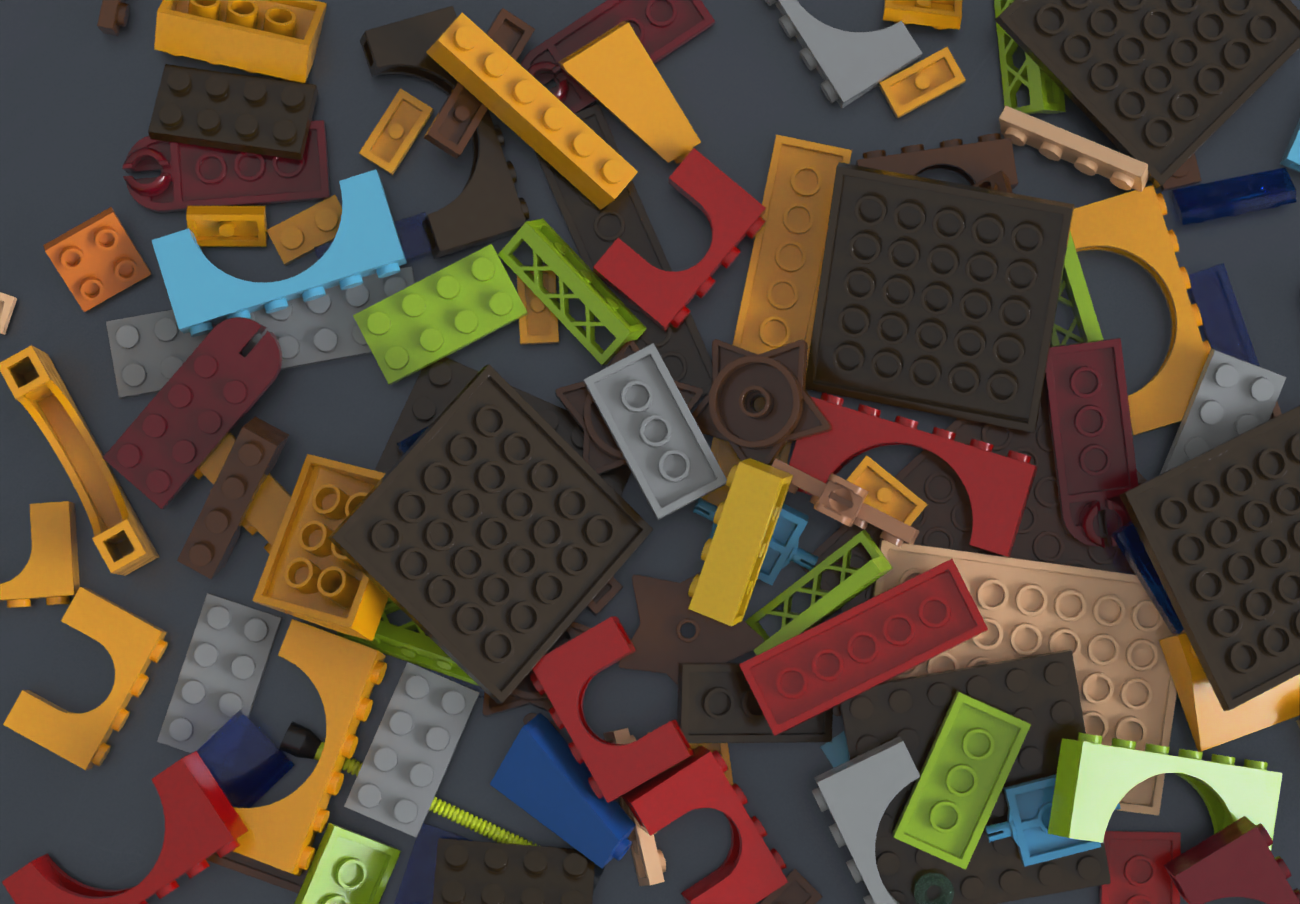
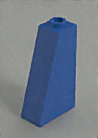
M539 713L521 728L490 785L600 868H603L613 858L617 861L621 860L632 845V841L628 837L636 824L615 800L607 803L604 797L599 799L595 795L588 781V778L592 776L584 762L579 764L576 761L565 739L549 720Z

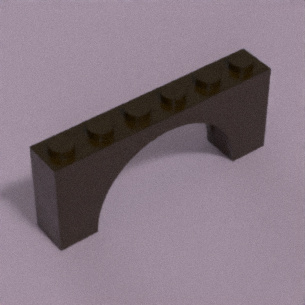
M446 7L366 30L360 39V43L371 76L383 74L413 76L433 84L449 96L457 80L431 58L426 51L458 17L454 7ZM489 109L471 137L473 145L472 168L463 191L450 204L428 214L421 222L434 259L514 235L526 220L529 219L527 204L523 197L518 198L514 186L517 183L514 166L511 161L506 162L501 148L504 147L502 131L499 125H493Z

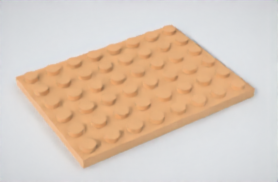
M880 539L879 549L893 569L874 582L872 598L953 559L988 628V631L887 681L1070 649L1073 654L1086 734L1103 736L1102 744L1109 746L1112 744V738L1135 741V750L1145 751L1146 743L1169 747L1177 691L1159 640L1184 632L1185 630L1159 577L926 545H911L904 542L900 548L886 540ZM1165 773L1147 778L1133 787L1119 802V811L1159 816Z

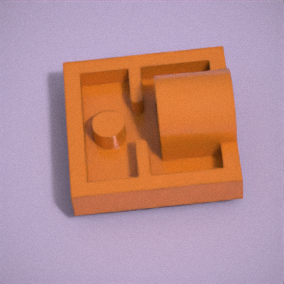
M112 207L43 245L46 254L83 312L88 311L151 275L148 265Z

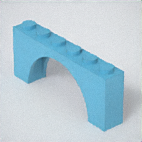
M375 169L339 181L342 193V215L333 242L314 265L302 273L285 280L267 283L251 282L226 274L206 258L197 243L194 233L189 228L151 240L179 330L184 334L190 332L191 337L201 336L210 333L214 324L230 318L241 317L251 319L250 313L264 308L266 313L277 312L289 307L287 301L302 297L304 302L325 296V289L340 285L341 290L361 285L363 277L377 273L378 278H383L400 272L399 266L407 264L377 170Z

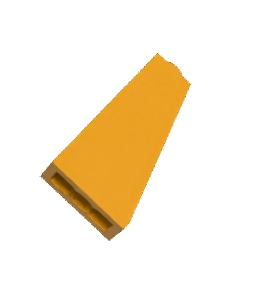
M622 21L558 62L560 67L662 160L668 163L674 160L676 164H679L692 151L693 147L701 143L629 22Z

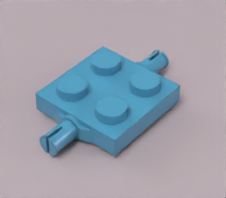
M699 498L692 512L713 521L718 506ZM783 503L757 579L772 586L781 569L787 566L790 561L809 571L814 568L818 556L798 547L799 537L808 523V515ZM714 522L712 524V531L709 534L707 540L709 538L713 539L717 527V524H715Z
M1056 774L1004 787L1008 805V821L985 826L989 843L1007 837L1013 838L1018 846L1021 863L1024 867L1101 847L1100 842L1048 834ZM1118 803L1115 810L1120 809V803Z

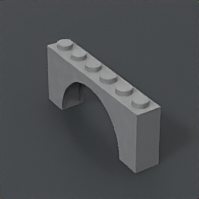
M765 0L769 6L772 4L776 5L782 15L778 21L789 38L794 36L797 38L803 48L799 51V54L810 71L815 68L824 80L820 83L823 93L830 103L837 101L841 109L876 88L880 82L916 63L922 56V51L902 21L885 29L872 32L843 31L814 18L797 0Z
M900 736L814 777L818 788L812 790L821 812L829 809L835 821L834 824L829 826V829L838 847L846 845L853 858L846 862L856 884L864 881L870 894L863 897L865 904H900L883 885L875 856L877 830L886 808L904 787L921 777Z

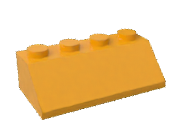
M162 0L157 10L154 50L167 52L173 56H185L206 61L213 65L220 64L243 69L249 73L274 76L285 81L305 83L314 63L327 3L316 0Z

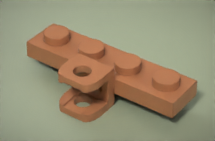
M776 458L772 464V467L793 475L788 489L789 492L796 494L798 488H801L812 494L809 502L815 504L813 509L849 527L854 524L866 530L870 523L883 530L880 538L900 548L904 541L911 545L914 544L920 531L863 503L868 494V491L833 473L830 474L829 481L826 484Z

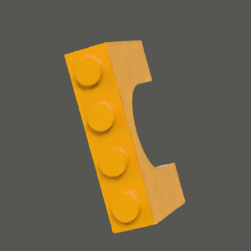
M63 501L29 504L32 540L30 558L19 575L10 581L0 584V601H7V608L31 607V599L46 598V605L70 604V597L75 596L80 587L75 503Z
M79 587L61 621L96 640L109 652L115 668L114 685L109 696L100 706L89 712L73 713L30 690H22L3 725L78 767L90 770L94 764L100 766L109 753L111 746L106 744L113 730L119 732L124 726L130 714V711L125 708L132 696L138 698L149 680V677L144 674L151 661L158 663L168 646V642L164 641V638L168 632L86 587Z

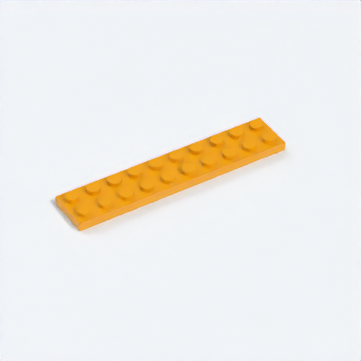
M776 134L762 205L766 207L762 218L766 223L755 235L732 345L759 355L789 343L804 340L808 344V367L836 167L839 162L850 164L852 150ZM759 397L754 402V408L758 412L765 406L766 400L764 397ZM713 437L711 451L727 479L733 465H738L741 460L729 441ZM792 442L786 443L776 459L786 464L788 463ZM724 485L701 498L719 506L722 501H726L730 487Z

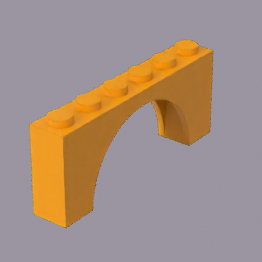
M1154 185L1144 187L1142 192L1134 190L1075 208L1070 228L1076 252L1088 250L1106 251L1132 260L1146 270L1156 281L1168 304L1171 319V337L1165 359L1157 373L1144 387L1128 395L1132 436L1182 421L1211 350L1209 342L1207 340L1202 341L1198 328L1203 325L1200 310L1196 303L1191 304L1187 293V289L1191 288L1189 275L1184 266L1179 268L1175 255L1176 252H1179L1177 237L1172 229L1167 230L1163 216L1168 214L1165 199L1161 192L1156 194Z
M31 345L0 362V372L14 398L24 406L39 426L76 489L92 525L94 533L92 540L110 572L126 576L157 559L159 555L108 462L103 459L102 451L49 355Z
M292 619L278 656L299 667L315 685L321 697L326 715L324 748L311 775L289 796L261 807H233L248 829V832L237 838L240 846L233 850V852L301 876L303 869L308 870L315 855V848L312 847L317 832L322 833L328 823L330 811L326 810L331 796H336L341 789L344 780V774L341 773L346 758L351 759L355 753L359 740L355 734L360 721L365 722L371 712L373 700L369 698L374 685H380L386 673L387 663L384 662L386 655L379 650Z

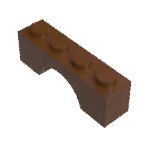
M1000 133L977 137V143L963 144L962 139L946 140L939 143L940 148L924 150L923 144L905 146L901 148V154L887 156L885 150L869 151L863 153V159L857 160L855 164L918 176L929 170H949L963 177L970 186L1002 170L1009 178L1012 189L1018 184L1011 138L1001 139Z
M256 416L242 427L178 557V562L210 579L225 567L240 536V528L244 517L261 485L274 468L289 434Z

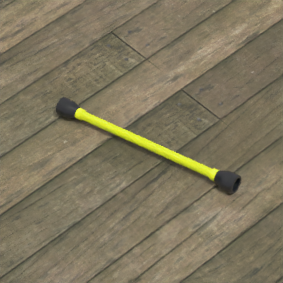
M292 721L279 749L297 758L319 761L324 748V742L310 729ZM346 758L342 770H347V773L351 772L352 775L356 774L357 777L363 763L360 764V761L356 762L354 758L352 760ZM437 797L434 798L429 811L433 810V813L438 812L439 816L442 814V817H447L448 820L451 819L452 822L456 821V824L460 823L461 826L465 825V828L470 827V830L474 829V832H478L480 835L483 833L484 837L488 836L493 841L497 840V843L537 846L536 843L533 845L532 841L528 842L523 837L519 838V835L514 836V833L510 834V831H506L504 828L501 830V827H496L495 824L492 826V823H487V820L483 821L482 818L478 819V816L469 815V812H465L463 809L460 811L459 807L451 806L450 803L446 804L447 802H442V799L437 800ZM596 864L593 892L605 868H600Z

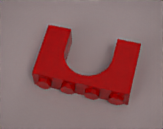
M695 148L692 149L670 175L668 183L698 207L708 219L712 232V242L704 258L693 267L683 271H664L652 266L620 238H617L593 266L595 274L664 331L670 325L674 328L679 327L691 312L686 306L694 296L697 295L702 299L716 282L711 276L721 265L727 269L741 253L737 246L747 235L750 239H753L766 223L762 218L766 207Z
M611 616L547 653L532 668L534 672L530 674V679L539 694L546 693L553 707L549 709V712L555 724L560 730L566 728L572 742L568 745L574 758L579 764L585 762L592 774L588 778L592 790L599 799L604 797L607 803L618 799L695 754L676 719L669 721L629 744L608 742L599 737L588 725L583 710V698L588 684L599 672L637 651L617 616Z
M699 745L693 749L695 753L693 756L622 796L641 829L650 836L685 813L698 808L719 810L727 818L732 835L729 853L719 868L680 893L686 904H756L788 883L782 870L787 868L784 860L775 848L769 850L763 840L767 836L765 828L755 815L751 818L744 808L748 800L736 783L732 785L729 783L724 774L729 770L728 766L717 750L711 753L710 750Z

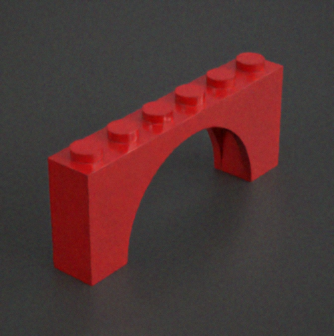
M822 392L820 399L811 397L831 423L832 430L796 440L789 462L790 466L827 484L831 473L837 475L851 460L862 453L878 447L907 445L932 452L945 460L954 469L967 490L973 514L972 535L969 545L1010 557L1038 469L1035 465L1030 464V456L1011 450L1008 451L1007 457L992 452L994 445L972 438L969 445L954 441L956 433L937 427L933 428L932 434L917 429L919 422L896 415L895 422L880 418L881 410L859 404L857 411L843 407L845 399ZM798 488L797 490L798 492H802L812 496V494L804 491L801 488Z
M195 751L181 758L151 779L163 806L165 834L162 850L157 862L150 873L138 885L118 890H105L85 885L60 869L48 853L29 862L3 880L2 883L15 904H148L146 900L154 894L161 899L180 887L176 879L185 873L191 879L208 868L210 865L206 859L217 853L221 859L238 848L240 844L237 838L248 832V829L198 752Z

